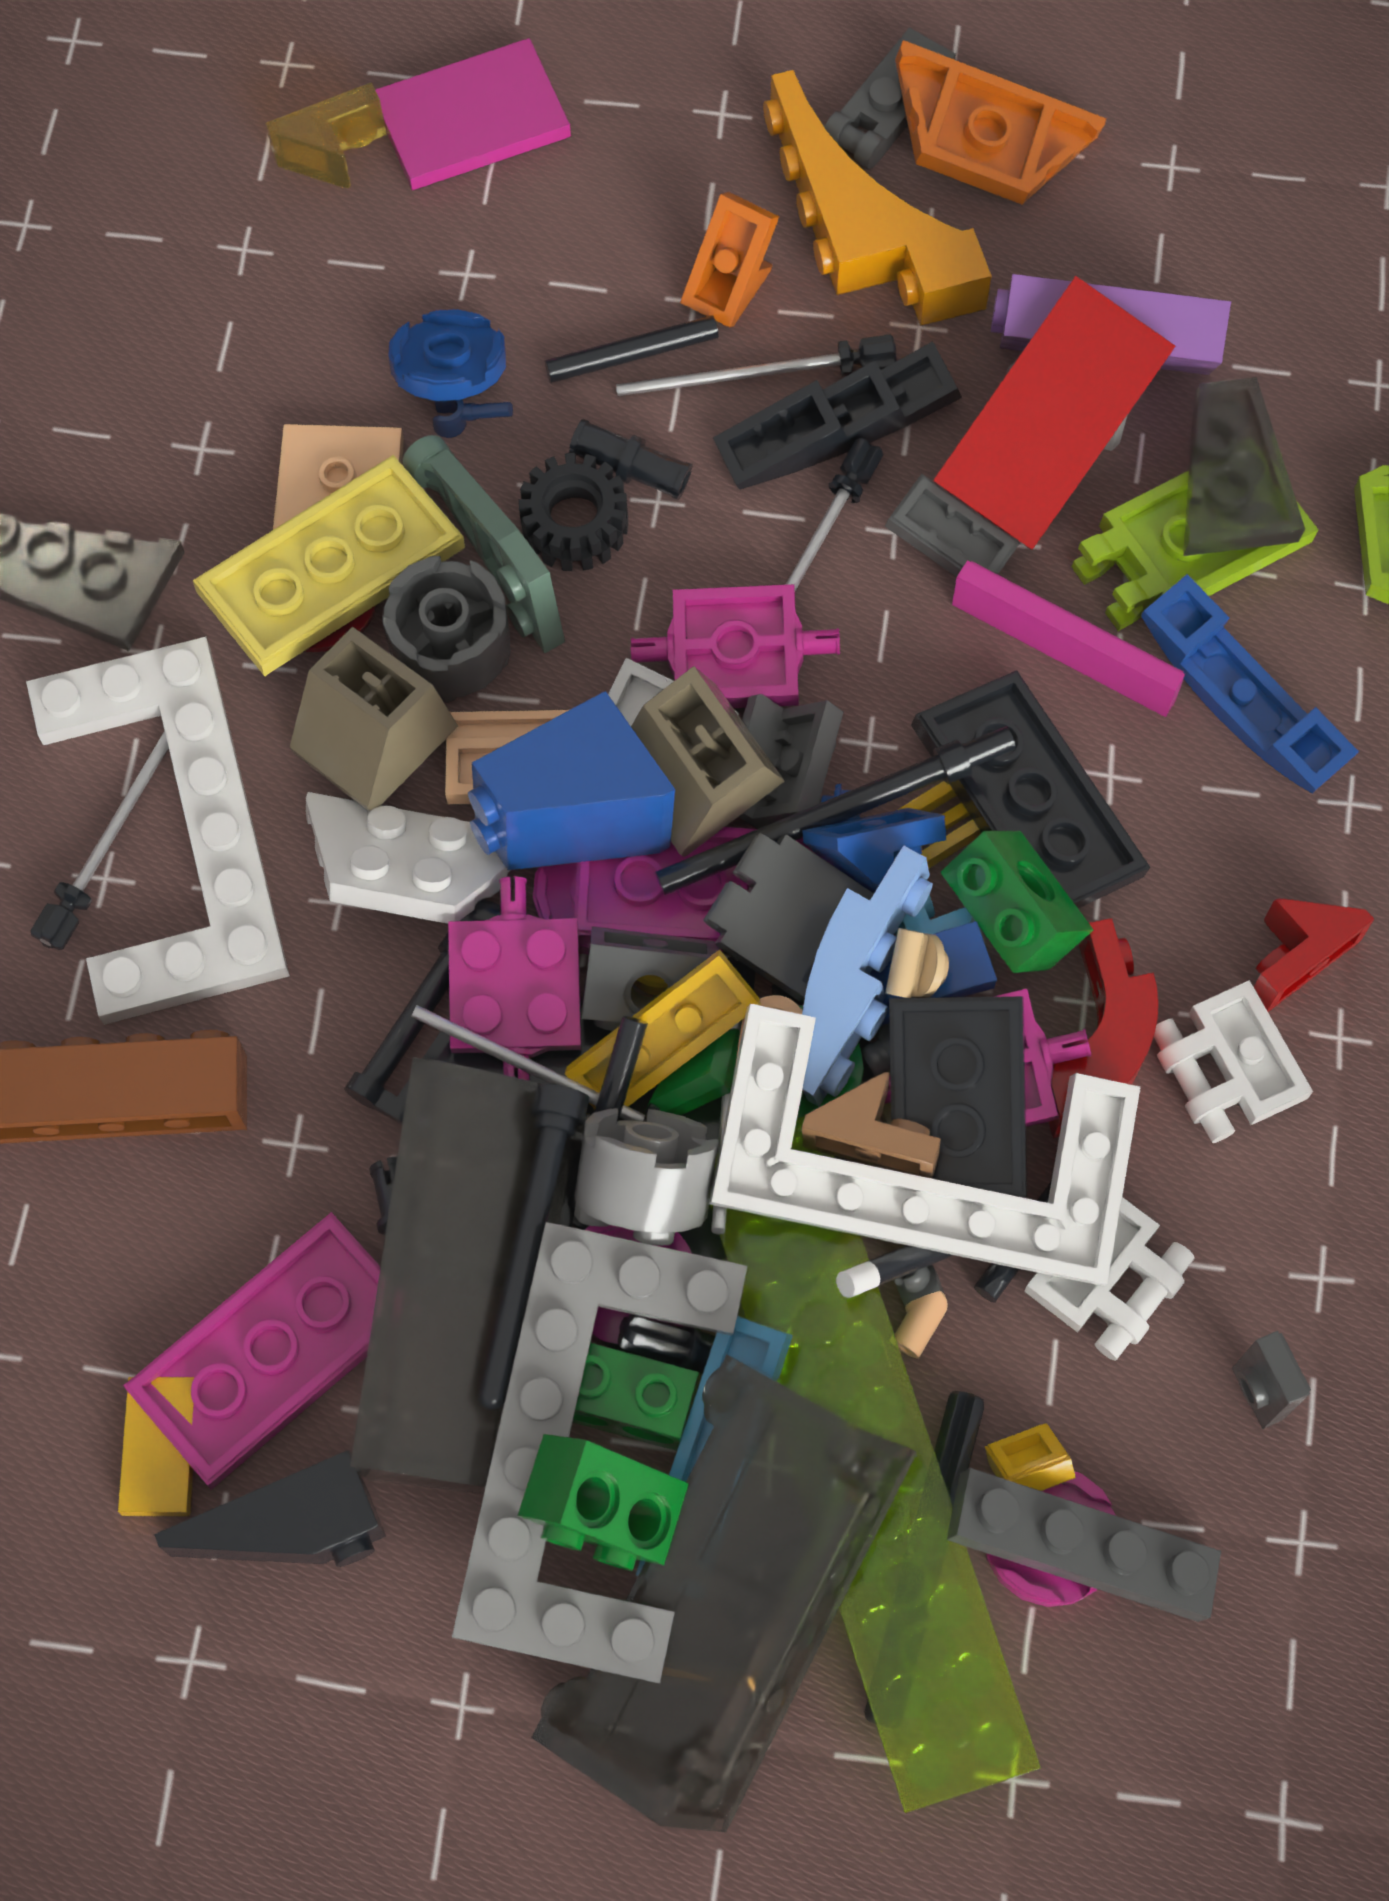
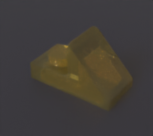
M371 82L265 123L273 157L278 167L343 188L351 187L343 152L351 148L364 147L373 140L386 135L380 98Z

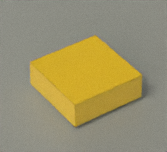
M1047 1423L985 1446L989 1466L997 1477L1039 1491L1076 1478L1070 1456Z

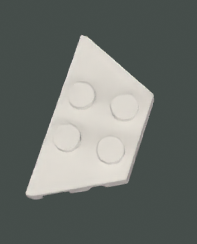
M308 792L306 796V819L308 824L312 825L315 836V851L319 865L324 868V882L330 902L448 924L449 921L462 920L475 909L478 901L497 893L500 890L499 879L507 877V873L511 871L507 870L496 852L487 855L482 850L473 835L470 822L452 817H441L398 809L393 806H379L369 812L355 800Z

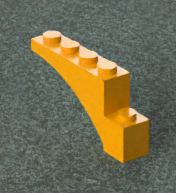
M790 70L771 75V100L763 102L767 129L771 136L779 134L783 147H780V161L784 176L788 182L796 181L800 192L796 195V202L801 223L804 228H813L817 239L813 242V250L818 270L821 275H830L836 295L897 280L902 302L905 306L913 305L920 326L986 309L992 275L974 229L961 231L910 206L878 184L850 159L826 131L808 103L794 71Z

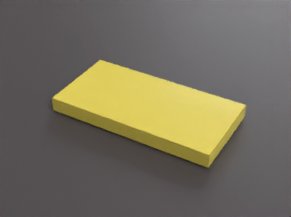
M392 455L193 580L198 595L260 672L266 676L388 598L391 582L409 565L430 556H440L441 562H444L465 548L464 536L399 460Z

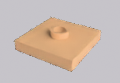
M284 424L273 530L390 456L394 455L402 464L404 443L402 428Z

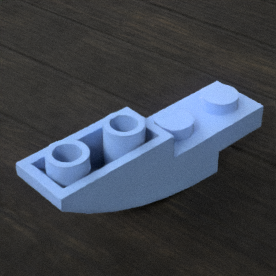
M904 845L871 900L848 888L846 889L829 921L816 953L806 988L802 1015L816 1017L802 1090L807 1100L818 1107L827 1094L836 1097L846 1085L855 1065L854 1062L849 1060V1057L861 1037L870 1041L881 1027L888 1012V1006L883 1004L886 995L882 982L870 976V973L873 969L882 972L893 957L896 942L894 933L906 914L915 917L920 912L932 890L933 883L927 880L930 876L927 858Z

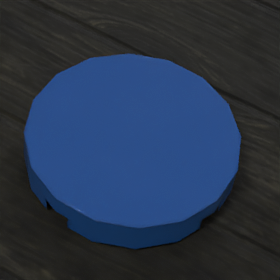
M459 309L432 311L422 315V323L410 328V323L407 322L398 328L389 342V364L393 378L399 387L420 398L433 401L461 400L480 394L494 385L506 369V349L503 334L500 330L492 329L490 320L477 313Z

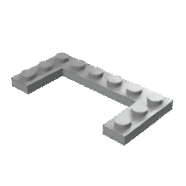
M546 1222L452 1638L660 1683L675 1612L538 1582L546 1541L540 1538L544 1526L517 1515L543 1434L563 1437L570 1436L598 1307L732 1336L748 1266Z

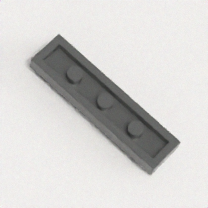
M972 1468L960 1473L947 1535L948 1541L1197 1622L1211 1618L1221 1556L1220 1550Z

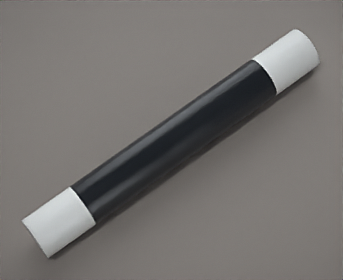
M906 1245L839 1272L836 1278L837 1287L843 1296L851 1298L953 1255Z

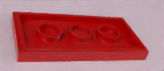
M1075 276L933 482L1028 549L1033 550L1176 346Z

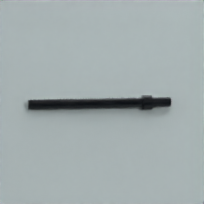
M1007 726L964 744H961L958 739L933 749L934 756L660 869L655 872L664 895H667L737 866L755 835L758 836L759 833L769 837L776 843L784 835H788L797 841L803 838L802 830L840 823L943 779L947 784L972 775V767L1015 750V741Z

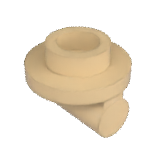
M898 928L885 993L906 998H929L937 991L947 977L949 959L941 940L936 935Z

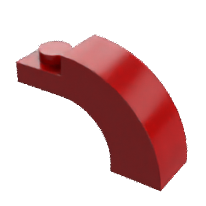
M1112 918L1090 922L1089 924L1094 930L1079 944L1096 1006L1097 1028L1088 1039L1092 1056L1053 1064L1054 1071L1051 1088L1059 1119L1049 1121L1053 1138H1057L1060 1135L1069 1077L1078 1073L1132 1085L1154 1038L1158 1020V991L1154 972L1129 977V975L1134 973L1132 951L1125 937L1118 939Z

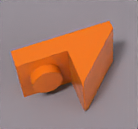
M731 192L720 194L680 303L705 316L713 315L715 321L729 328L733 327L771 271L773 265L763 260L780 216Z

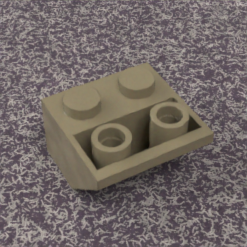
M352 627L309 670L290 749L295 755L370 812L372 809L381 806L458 725L431 683Z
M695 666L646 702L631 725L636 735L675 788L671 842L684 858L785 782L718 686Z

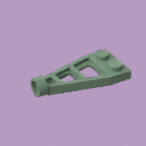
M430 435L414 442L404 454L403 466L421 487L430 488L440 494L466 537L510 601L506 605L507 614L517 632L523 638L532 634L544 654L563 644L565 639L550 572L527 540L456 459L441 437Z

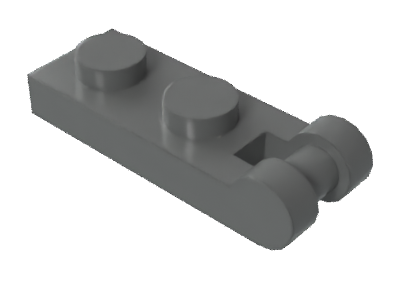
M910 27L840 112L836 111L824 127L841 148L843 147L854 154V161L868 169H872L908 126L895 62L902 41L905 40L954 60L956 58L954 52ZM860 126V127L864 128L865 130H867L868 132L865 134L864 132L858 130L857 128Z

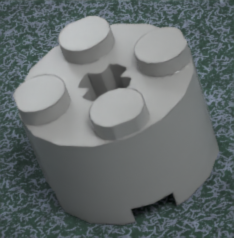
M618 1108L593 1113L585 1121L574 1195L576 1201L574 1216L577 1220L590 1226L613 1225L634 1230L633 1237L637 1241L650 1245L672 1244L675 1232H684L700 1227L708 1215L709 1199L719 1147L718 1139L706 1140L707 1127L684 1116L659 1110L648 1109L646 1122L634 1120L617 1121Z

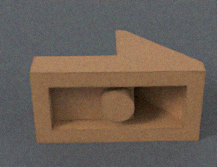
M888 1072L874 1077L805 1115L802 1125V1141L805 1148L874 1167L933 1179L939 1157L941 1138L930 1136L928 1128L913 1121L893 1119L890 1125L880 1122L889 1088Z

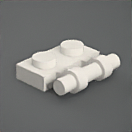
M1250 980L1194 1005L1189 1016L1198 1030L1196 1033L1183 1038L1173 1019H1167L1156 1025L1154 1039L1161 1050L1157 1054V1058L1166 1073H1174L1189 1100L1185 1104L1189 1116L1194 1124H1202L1212 1143L1219 1142L1235 1132L1224 1112L1226 1108L1239 1103L1250 1125H1253L1307 1100L1313 1092ZM1211 1053L1226 1080L1225 1083L1211 1088L1196 1061L1198 1058Z
M1122 1197L1108 1284L1100 1286L1036 1273L1024 1292L1076 1332H1079L1094 1312L1108 1325L1096 1341L1095 1346L1103 1355L1116 1361L1129 1343L1136 1345L1149 1330V1325L1146 1321L1165 1297L1172 1299L1185 1283L1182 1274L1195 1257L1189 1249L1178 1242H1173L1161 1258L1148 1249L1145 1245L1156 1233L1160 1225ZM1128 1267H1130L1141 1276L1143 1282L1125 1304L1113 1295L1110 1290Z

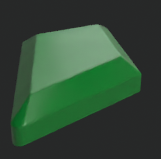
M737 1028L729 1029L658 1084L649 1104L660 1107V1111L681 1116L730 1093L736 1066L740 1031Z

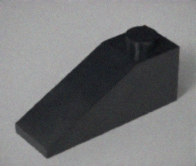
M349 1450L154 1534L159 1548L171 1557L325 1564L334 1560L336 1567L346 1566L369 1556L375 1551L372 1542L386 1537L359 1466Z

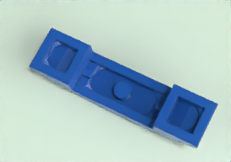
M1188 574L1141 614L1162 651L1174 667L1183 671L1185 674L1184 680L1204 704L1247 747L1298 786L1313 794L1358 754L1359 751L1317 707L1307 714L1224 628L1229 620V616Z

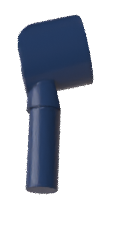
M462 399L435 401L438 413L453 414L450 416H435L432 418L435 433L440 437L454 438L465 430L466 421L482 418L512 417L513 406L511 402L475 404L463 403Z

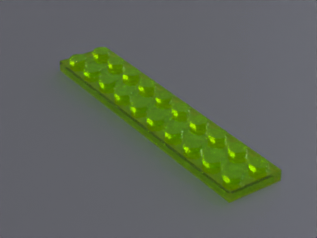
M805 1116L797 1118L791 1149L835 1158L834 1155L803 1147L802 1125ZM727 1208L725 1232L719 1235L728 1262L748 1266L741 1295V1303L746 1319L793 1335L772 1400L904 1812L907 1814L1042 1769L966 1546L947 1540L953 1505L879 1286L851 1298L843 1296L837 1287L836 1278L839 1272L869 1261L862 1236Z

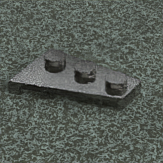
M1257 377L1200 383L1193 403L1183 556L1299 542L1305 531V526Z

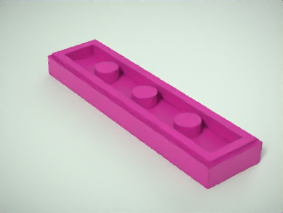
M967 560L958 574L952 602L953 606L1164 717L1167 716L1181 688L1185 676L1183 671L973 561Z

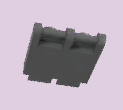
M759 833L758 836L755 835L733 871L735 876L750 885V887L746 891L734 882L729 881V883H726L703 921L720 933L714 945L804 1004L806 988L816 953L829 921L846 889L848 888L868 900H871L874 893L788 835L782 836L776 843L769 837Z

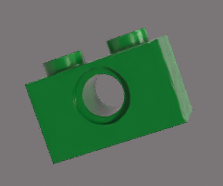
M983 831L940 872L974 920L977 921L981 930L1012 973L1050 970L1094 930L1021 831Z

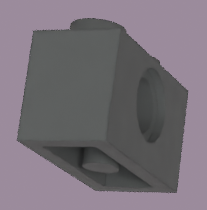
M592 926L581 1019L594 1020L595 1026L614 1031L620 1026L622 1016L632 1017L659 996L646 997L636 992L633 984L638 978L645 975H656L662 978L668 985L663 991L665 992L720 948L714 945L716 941Z

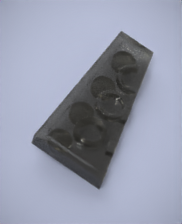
M0 514V599L130 651L185 551L179 540L159 538L158 543L133 539L131 533L106 530L103 535L73 530L71 524L47 521L46 526L17 522L13 515Z

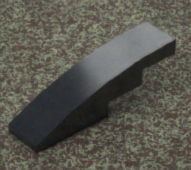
M932 341L880 370L876 361H873L824 389L816 380L716 435L713 439L736 486L741 490L801 471L848 453L857 438H865L871 443L961 399L962 396Z

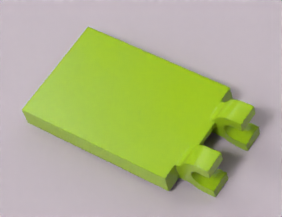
M1248 440L1104 513L1099 525L1103 533L1096 534L1080 542L1078 549L1083 556L1074 560L1071 568L1082 583L1086 585L1106 573L1115 563L1118 565L1129 582L1114 589L1112 595L1117 602L1109 605L1106 608L1105 614L1115 628L1120 631L1140 619L1141 614L1147 607L1185 575L1188 574L1210 596L1312 543L1319 529L1252 442Z

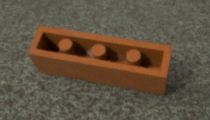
M200 1030L193 1032L190 1035V1039L165 1040L163 1036L157 1034L139 1033L126 1037V1042L100 1044V1041L94 1038L71 1037L62 1040L61 1046L36 1047L33 1043L18 1040L0 1043V1144L247 1130V1055L238 1037L229 1036L224 1031Z

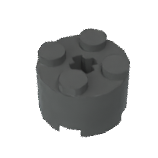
M430 556L409 565L391 582L389 586L390 595L384 606L383 627L390 654L431 683L443 702L449 703L457 697H464L485 688L508 665L511 652L510 629L505 597L496 578L479 563L469 560L470 565L457 561L441 562L440 556Z

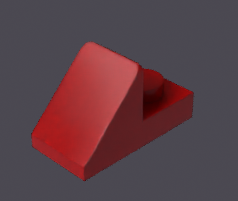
M1291 899L1274 900L1264 918V922L1283 944L1269 953L1255 968L1260 976L1254 985V989L1267 1012L1271 1011L1361 942L1374 921L1371 914L1366 909Z

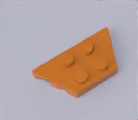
M905 40L902 41L897 52L895 62L915 163L1021 205L1097 139L1105 126L1107 118Z

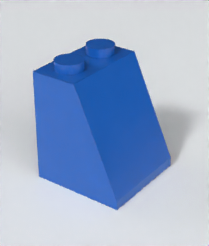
M606 691L472 762L473 789L468 792V797L475 812V819L470 821V827L482 850L487 855L496 852L507 870L658 854L671 847L675 788Z

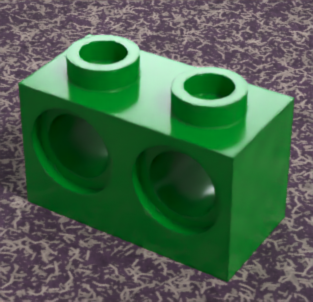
M590 1343L573 1423L677 1451L699 1387V1372Z
M543 1434L517 1516L544 1526L540 1538L545 1541L581 1551L584 1542L596 1547L593 1555L594 1560L623 1570L633 1571L636 1560L660 1565L665 1564L689 1484L588 1440Z

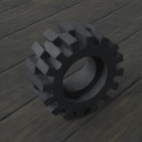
M565 453L566 464L558 466L555 456L545 460L546 473H543L535 466L529 472L530 483L523 481L520 488L521 499H518L521 529L524 538L528 540L535 553L538 555L542 551L544 564L553 567L556 559L559 558L561 559L562 571L572 572L573 561H581L582 569L585 571L593 569L592 557L597 555L601 563L604 564L611 559L610 547L619 551L623 545V534L627 535L628 531L627 494L624 493V483L621 477L618 475L613 478V467L606 462L597 469L595 456L586 454L583 464H577L575 453ZM569 498L586 499L592 502L597 509L596 516L591 522L578 527H566L557 524L551 517V511L554 505Z

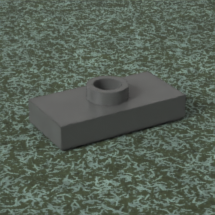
M923 474L920 475L885 525L887 529L956 577L967 560L999 574L1020 544L1016 539Z
M1278 1330L1257 1339L1232 1368L1241 1391L1252 1407L1262 1429L1284 1420L1310 1395L1311 1388L1283 1334H1279Z

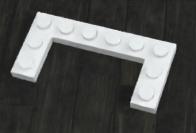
M202 637L26 681L37 734L43 745L158 716L162 717L210 922V927L86 958L98 1017L105 1025L289 977L286 958L207 638Z
M750 1004L747 1007L709 1199L710 1205L1100 1286L1108 1284L1140 1093L1139 1086L1078 1073L1069 1077L1048 1203L791 1149L816 1017Z

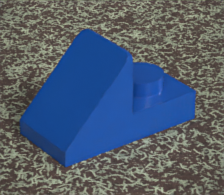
M912 808L802 830L803 843L823 860L872 893H875L903 845L921 855L922 845L946 840L945 815Z

